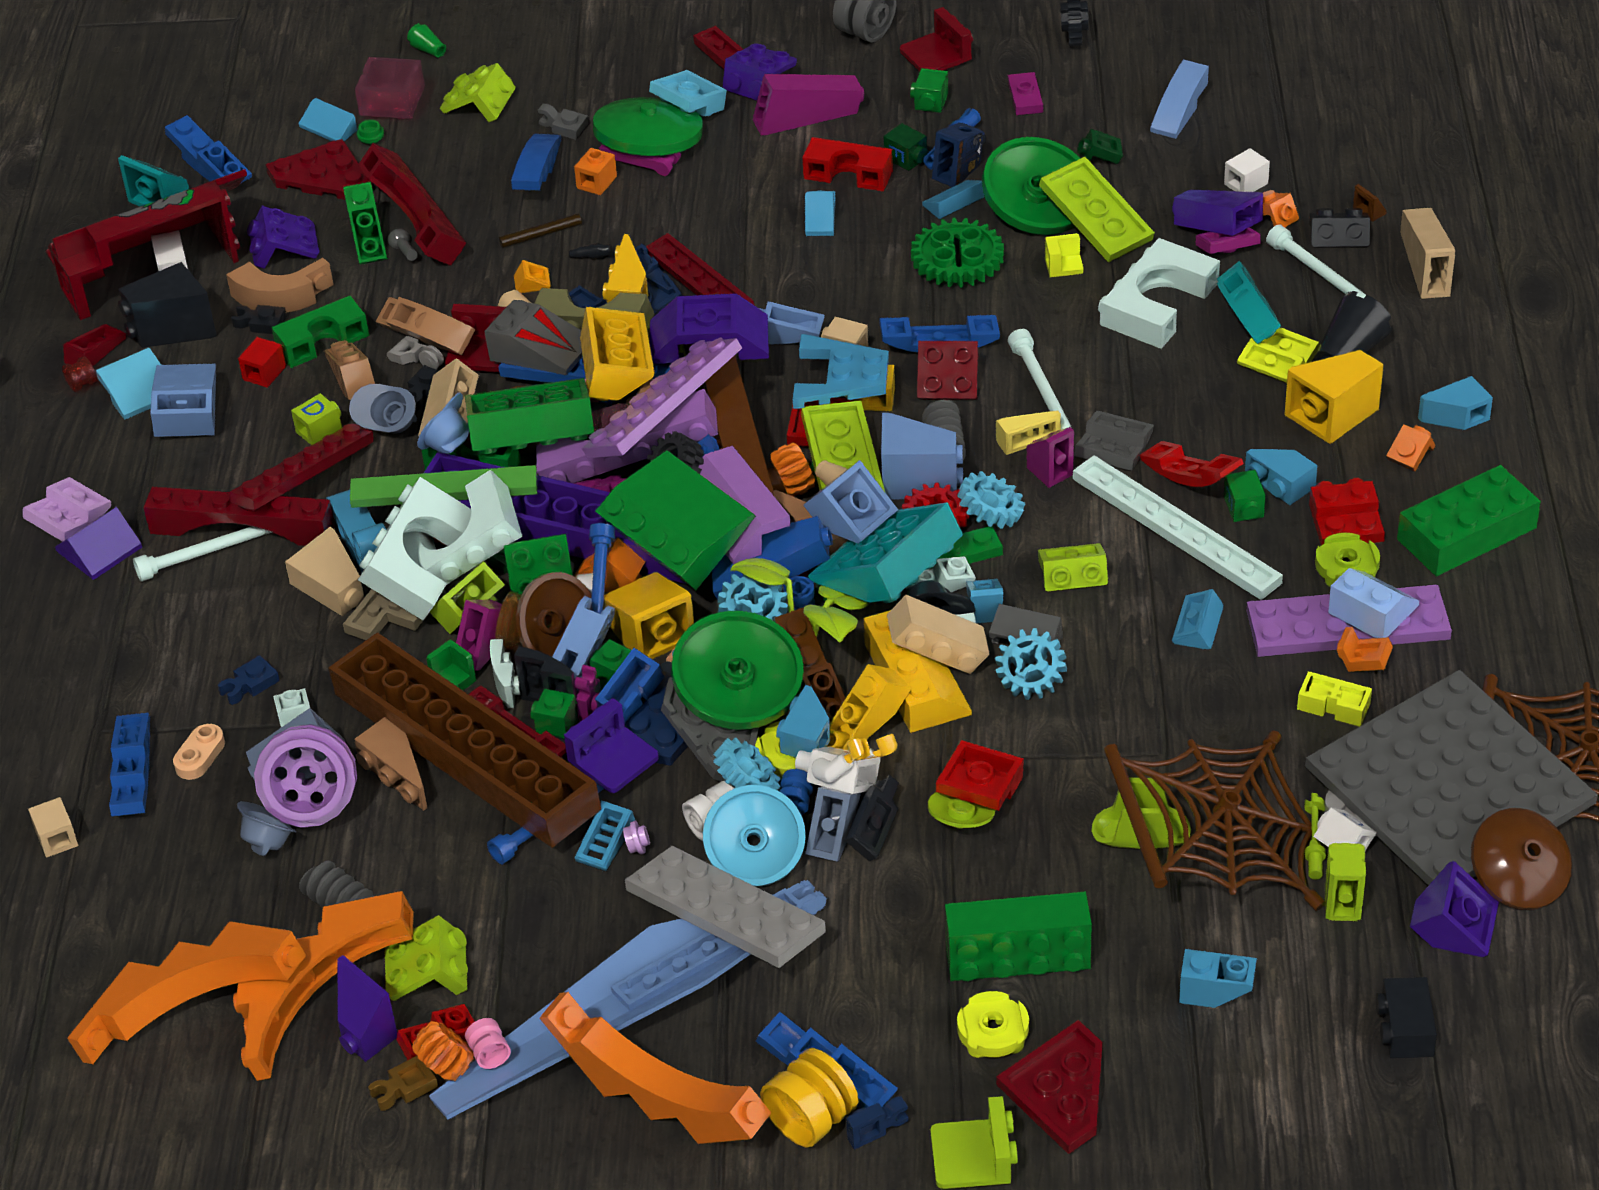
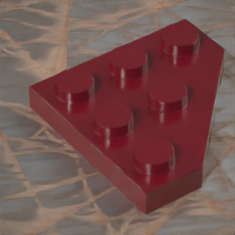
M343 139L330 141L327 144L306 149L300 153L279 158L276 161L265 164L267 174L276 188L299 187L303 193L320 196L327 192L337 194V199L345 200L343 187L371 182L358 166L359 163Z
M1077 1020L996 1076V1085L1068 1154L1096 1135L1102 1041Z

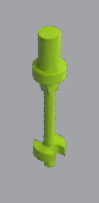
M1312 793L1311 801L1306 799L1304 802L1305 811L1311 814L1312 840L1309 846L1305 848V858L1308 860L1309 877L1311 879H1320L1323 876L1322 861L1326 858V849L1313 836L1318 829V809L1324 812L1325 801L1318 797L1317 793Z

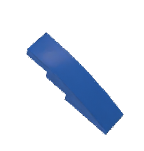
M533 134L523 148L511 179L512 189L540 190L542 182H546L548 173L553 171L561 142V135Z
M149 713L116 716L111 743L113 758L110 773L112 792L109 807L111 816L145 813L149 778L150 716Z
M781 1012L773 1018L756 1039L758 1044L788 1066L793 1060L798 1059L804 1050L809 1048L822 1050L831 1056L852 1080L858 1093V1108H868L876 1103L884 1107L898 1090L896 1086L842 1043L838 1048L834 1047L811 1027L805 1032Z

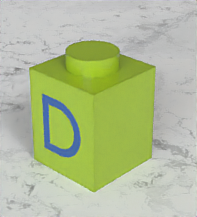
M321 393L291 410L296 433L311 445L319 442L323 437L342 429L340 408L334 401H329Z

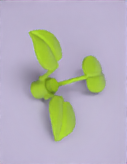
M763 558L745 559L731 567L730 571H739L767 585L784 584L787 591L788 612L794 611L792 581L787 578L790 574L787 568ZM821 585L818 593L827 598L823 607L806 605L803 613L809 618L816 638L821 627L840 643L849 632L856 628L858 620L846 611L830 606L836 603L844 609L856 610L862 609L870 603Z

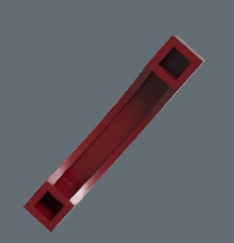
M372 143L358 166L366 177L385 192L409 217L416 230V238L414 240L424 254L452 265L466 245V242L400 156L393 151Z
M152 486L143 507L150 534L181 536L187 531L203 525L237 523L265 529L285 537L297 545L306 546L329 527L335 529L331 502L328 499L279 496L258 509L251 510L231 503L230 492Z

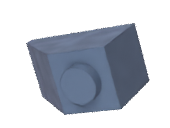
M827 787L818 788L805 854L837 862L840 860L847 844L845 841L857 814L861 793L851 794Z

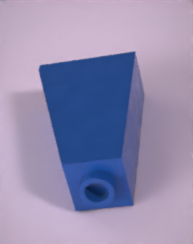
M818 516L790 523V526L763 534L762 555L753 558L774 561L790 571L787 578L795 577L830 559L829 546L833 545L832 534L829 527L823 526ZM726 554L712 570L713 593L717 600L719 592H722L723 583L728 582L731 584V576L733 574H736L739 578L743 577V573L739 571H730L734 564Z

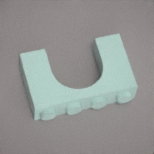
M1158 238L1151 247L1146 248L1138 262L1131 265L1128 273L1115 283L1110 293L1101 298L1098 306L1100 325L1162 349L1176 333L1177 310L1143 296L1142 293L1152 288L1172 287L1205 299L1217 286L1220 260Z
M491 470L465 486L471 506V518L467 528L455 542L445 548L436 550L434 539L429 534L416 531L403 534V545L409 557L417 565L447 584L504 549V545L513 543L522 537L509 488Z
M420 477L413 487L407 484L399 496L398 500L402 502L400 508L394 506L385 520L386 523L390 524L388 529L381 528L372 543L377 548L374 552L369 550L359 566L364 570L358 581L421 620H424L436 604L447 583L417 565L409 557L403 545V534L414 531L423 532L449 546L467 528L471 518V508Z

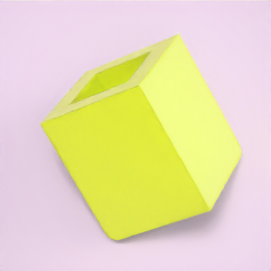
M1079 234L1045 237V262L1049 277L1083 273Z

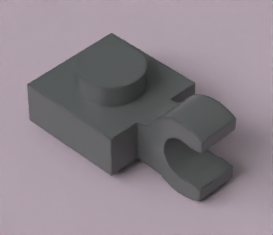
M542 104L538 109V113L544 114L539 120V124L544 127H552V133L577 140L589 124L588 115L563 109L561 113H558L549 104Z

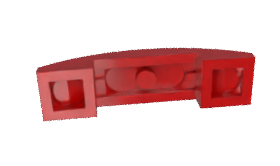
M1165 441L1157 443L1140 454L1141 460L1155 472L1171 481L1192 487L1212 485L1244 464L1242 458L1220 454L1211 461L1188 457L1184 455L1181 445Z

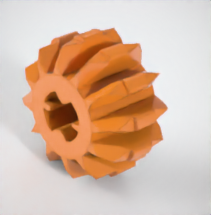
M794 442L789 445L785 444L771 453V462L779 474L788 495L793 497L798 494L802 495L815 487V478L804 454Z
M430 1021L426 1027L420 1030L412 1046L413 1052L426 1067L447 1080L456 1081L460 1075L467 1071L470 1067L469 1064L474 1059L473 1050L460 1035L453 1032L451 1028H447L443 1023Z

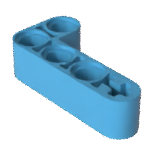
M349 489L326 497V499L331 502L335 526L360 573H362L364 569L359 566L369 550L375 551L377 546L372 543L381 528L385 530L386 528L383 523L375 524L367 507L351 508Z

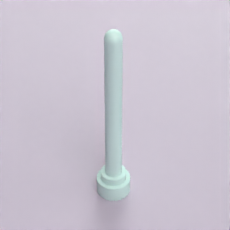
M1279 224L1269 231L1266 242L1275 250L1288 251L1343 293L1356 291L1358 292L1356 296L1365 298L1366 294L1295 243L1291 232Z
M1026 329L1015 330L1008 337V344L1013 353L1022 356L1049 411L1058 410L1060 412L1061 430L1071 427L1032 351L1034 341L1029 331Z
M251 526L156 558L142 555L133 558V563L139 580L143 582L152 579L159 569L272 532Z

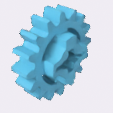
M982 471L979 472L978 476L970 473L968 478L965 477L957 494V497L962 499L960 506L968 507L966 512L968 515H976V521L978 522L982 520L987 521L989 527L996 523L1000 529H1003L1005 524L1012 527L1014 522H1018L1024 511L1025 502L1020 501L1023 497L1022 494L1014 492L1016 486L1005 484V478L998 480L995 474L991 473L990 476H986Z
M733 574L731 576V584L724 582L722 592H719L718 603L720 604L718 606V613L724 611H746L762 616L769 613L765 617L773 621L774 617L787 613V592H781L782 585H767L744 574L742 578Z
M1033 628L1031 635L1026 636L1022 629L1019 633L1020 638L1015 639L1009 635L1010 645H1000L999 648L1003 656L995 657L997 665L1001 666L996 669V673L999 678H1003L1001 683L1005 689L1011 687L1013 696L1016 697L1023 691L1025 699L1029 700L1031 694L1036 692L1039 699L1043 698L1042 690L1047 689L1053 693L1052 683L1054 681L1057 683L1063 682L1059 672L1067 671L1066 664L1062 662L1066 659L1064 650H1059L1061 645L1058 639L1051 641L1049 632L1046 631L1040 637L1037 628ZM1047 652L1052 655V666L1045 661L1048 657ZM1011 662L1017 667L1015 676L1010 671Z
M727 738L714 752L713 755L716 758L713 761L716 765L720 766L717 770L718 773L726 779L725 782L727 784H731L734 788L746 785H762L776 790L780 788L778 782L781 779L774 774L776 768L768 761L769 759L766 756L760 754L757 747L748 744L747 741L741 744L737 738H734L732 741Z

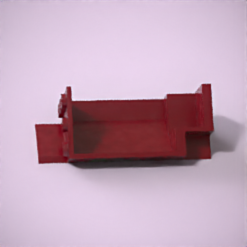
M246 169L53 238L52 243L49 244L45 252L55 267L60 289L78 318L83 320L91 317L83 284L105 277L103 269L113 265L111 255L152 240L151 236L181 230L205 221L233 263L239 262L237 250L240 249V244L232 231V228L235 227V221L227 206L231 205L227 191L239 186L247 176Z

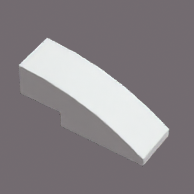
M179 230L151 236L158 271L180 262L187 268Z

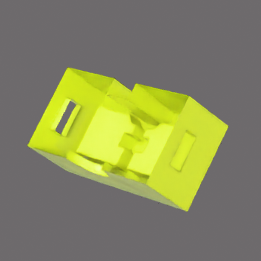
M1308 671L1298 694L1297 710L1319 716H1324L1325 712L1335 715L1334 720L1360 727L1371 704L1372 688Z

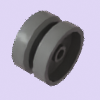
M835 0L833 23L836 29L850 35L855 34L856 37L870 43L876 42L885 35L892 23L896 10V0Z

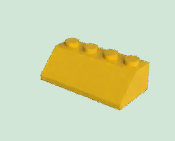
M586 307L580 341L589 397L600 401H608L609 399L620 400L654 377L644 313Z
M891 610L864 618L865 646L875 665L893 669L912 687L898 709L910 733L972 715L971 708L946 664L892 643L887 614Z

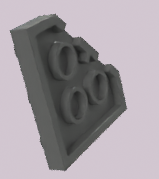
M669 677L661 707L662 713L714 780L725 781L726 779L717 771L720 766L716 765L713 761L716 758L713 755L714 752L727 738L731 741L737 738L741 744L747 741L748 744L755 746L759 727L743 730L727 729L705 722L694 715L681 702L674 689L672 678Z

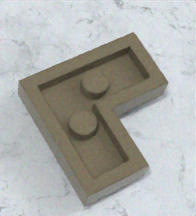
M371 589L343 623L345 633L367 640L377 632L379 633L388 621L416 631L423 620Z

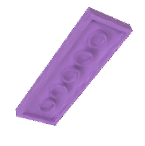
M718 338L709 342L700 340L689 348L690 353L671 363L669 366L670 370L665 375H660L650 382L651 387L647 391L634 396L630 400L631 405L615 413L609 419L610 423L605 428H601L590 435V441L581 448L587 458L623 456L742 349L737 338L725 340Z
M1438 585L1396 588L1420 601L1419 606L1388 636L1392 645L1451 639L1452 629ZM1330 594L1247 602L1246 611L1258 657L1337 650V643L1341 639L1345 627H1353L1358 639H1372L1374 637L1329 614Z

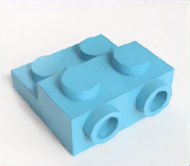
M685 70L650 81L649 92L659 96L662 101L678 106L681 111H696L701 116H711L713 113L724 110L727 90Z

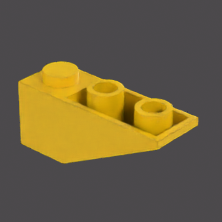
M624 234L621 245L616 246L615 263L610 264L609 281L603 285V300H607V303L612 301L619 293L647 294L648 296L646 272L628 234Z
M868 664L829 724L830 742L827 747L849 751L847 742L857 738L868 739L896 714L912 687L893 669Z

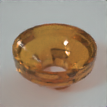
M513 591L509 592L503 601L496 626L495 639H503L505 649H512L521 643L517 631L516 613L522 594Z

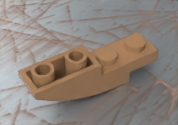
M389 297L376 320V323L384 328L418 338L425 344L459 355L463 354L475 332V329L467 324L401 297H398V299Z

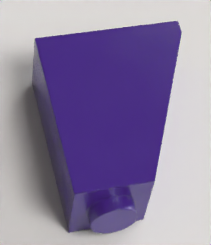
M1188 190L1174 197L1172 206L1174 225L1234 236L1263 220V193Z

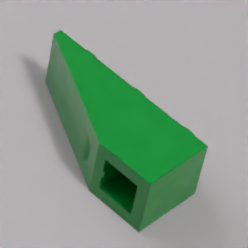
M371 182L343 187L359 265L387 260Z

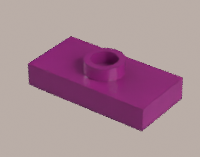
M1035 72L1008 75V85L1016 115L1042 113L1043 102Z
M1250 227L1234 236L1215 232L1196 235V246L1209 254L1217 252L1232 253L1237 248L1260 244V234Z

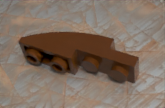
M804 607L774 617L773 621L792 636L801 652L804 672L800 693L805 685L813 688L829 717L830 724L846 698L831 663L827 664L809 618L803 613Z

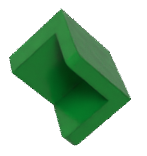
M451 639L427 656L428 667L464 691L476 682L472 655Z

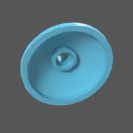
M762 785L737 787L721 796L709 810L703 828L704 849L711 865L755 887L770 885L787 876L801 858L805 845L803 818L795 804L776 789ZM751 835H756L759 837L760 843L752 846L747 842V838Z

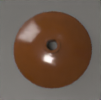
M553 572L543 574L528 584L520 597L516 613L518 636L523 647L542 652L551 657L553 656L580 600L584 596L591 598L590 591L579 579L567 573Z
M1523 808L1500 810L1484 820L1473 837L1471 860L1474 872L1483 888L1502 904L1521 910L1539 909L1555 901L1566 889L1572 870L1569 847L1558 828L1539 813ZM1528 847L1534 851L1535 856L1528 852Z

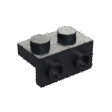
M1319 208L1316 209V213H1309L1311 244L1313 247L1369 246L1370 217L1367 213H1363V209L1346 208L1345 213H1334V209Z

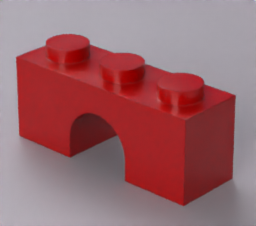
M812 137L802 157L803 175L806 180L831 183L836 174L840 172H853L857 177L858 188L884 191L893 172L892 149Z

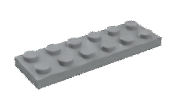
M674 846L666 849L625 879L628 892L778 968L826 932L824 920Z

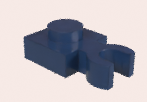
M259 655L234 670L235 678L221 681L218 684V689L221 696L228 693L229 704L234 705L242 700L245 693L249 692L254 697L280 680L278 672Z
M901 1096L895 1097L888 1101L884 1107L876 1103L868 1108H860L852 1115L846 1117L847 1139L854 1150L885 1136L886 1128L900 1126L909 1120L904 1112L908 1109V1106Z

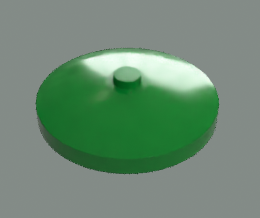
M637 97L614 101L601 107L593 117V133L596 139L611 149L628 154L644 156L674 154L693 147L702 137L703 122L701 116L696 111H681L678 106L662 101L660 98Z
M1021 137L1007 141L997 147L986 162L982 174V189L985 199L991 209L1002 220L1019 230L1040 235H1051L1068 231L1074 228L1075 225L1042 190L1039 183L1042 177L1081 158L1064 145L1045 138Z
M746 611L719 612L708 615L692 624L678 640L673 652L671 666L674 689L688 710L707 723L722 728L738 730L761 727L784 715L790 709L792 700L800 693L804 672L802 655L792 636L771 619Z

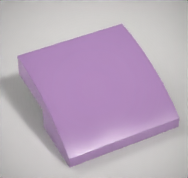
M68 477L46 487V498L23 507V518L57 539L64 541L103 516L111 507V501Z

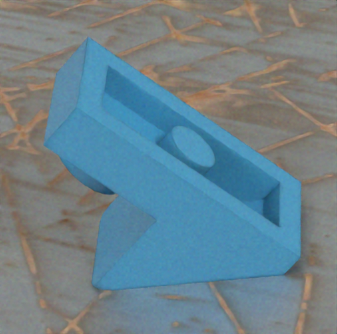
M820 190L807 191L805 193L806 236H834L835 191Z
M999 580L966 581L967 595L974 603L976 609L974 614L976 623L993 622L999 604H1003V588Z

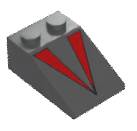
M513 300L484 331L490 361L567 375L583 357L580 341L581 330L539 304L523 300Z

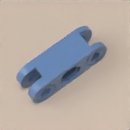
M587 596L580 600L552 656L569 667L574 672V678L576 676L582 677V665L590 666V658L594 651L600 648L615 614V608L609 605L602 610L601 614L590 610L592 599Z

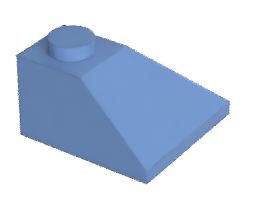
M860 460L803 504L812 517L818 516L823 526L829 527L832 534L856 543L861 542L898 510Z

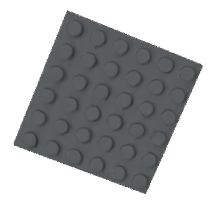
M1461 670L1454 672L1306 757L1305 767L1354 814L1376 831V835L1428 886L1444 867L1452 861H1455L1472 878L1476 876L1471 860L1473 837L1482 822L1492 814L1508 808H1523L1539 813L1558 827L1596 804L1598 797L1595 791Z

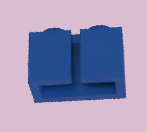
M633 648L595 698L598 707L614 698L622 704L625 724L642 706L641 698L643 697L647 700L664 679L660 664Z

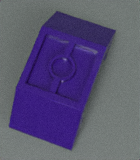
M737 293L677 296L650 320L649 344L653 364L673 363L679 359V344H695L700 340L709 342L718 338H723V340L737 338L742 347L738 352L739 360L769 358L768 314Z

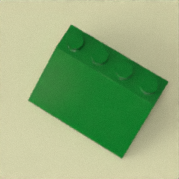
M584 378L465 395L472 451H479L480 454L494 453L497 451V448L506 446L513 450L522 449L528 446L527 443L540 442L541 445H551L557 443L558 439L568 437L573 441L584 440L588 438V434L594 433L590 398Z
M665 451L615 486L595 511L608 524L614 526L615 530L694 590L698 589L756 517L751 511L669 451Z

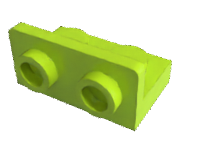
M1100 543L1038 550V558L1043 570L1044 588L1046 591L1108 584L1106 553Z

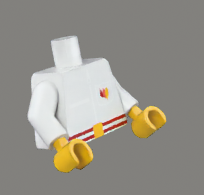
M889 734L876 739L879 750L876 751L872 748L869 749L866 738H857L847 742L849 751L833 747L815 748L812 752L800 750L796 756L795 768L808 772V783L851 794L866 792L870 786L876 784L881 757L895 752L898 745L894 734Z

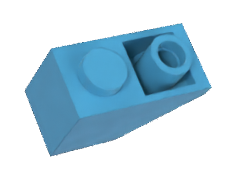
M1470 376L1422 395L1420 397L1418 419L1424 423L1466 430L1490 420L1493 397Z
M1250 449L1246 452L1245 471L1256 470L1262 487L1289 505L1310 492V487L1316 486L1317 464L1296 450Z
M804 686L799 697L796 696L792 700L787 718L779 722L776 737L780 739V752L782 754L796 757L800 750L812 752L815 748L827 747L830 742L829 717L811 686Z
M1185 949L1179 1003L1216 1008L1252 991L1257 958Z

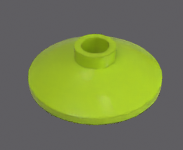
M938 792L932 794L928 800L929 813L936 820L956 828L979 827L989 823L995 816V809Z

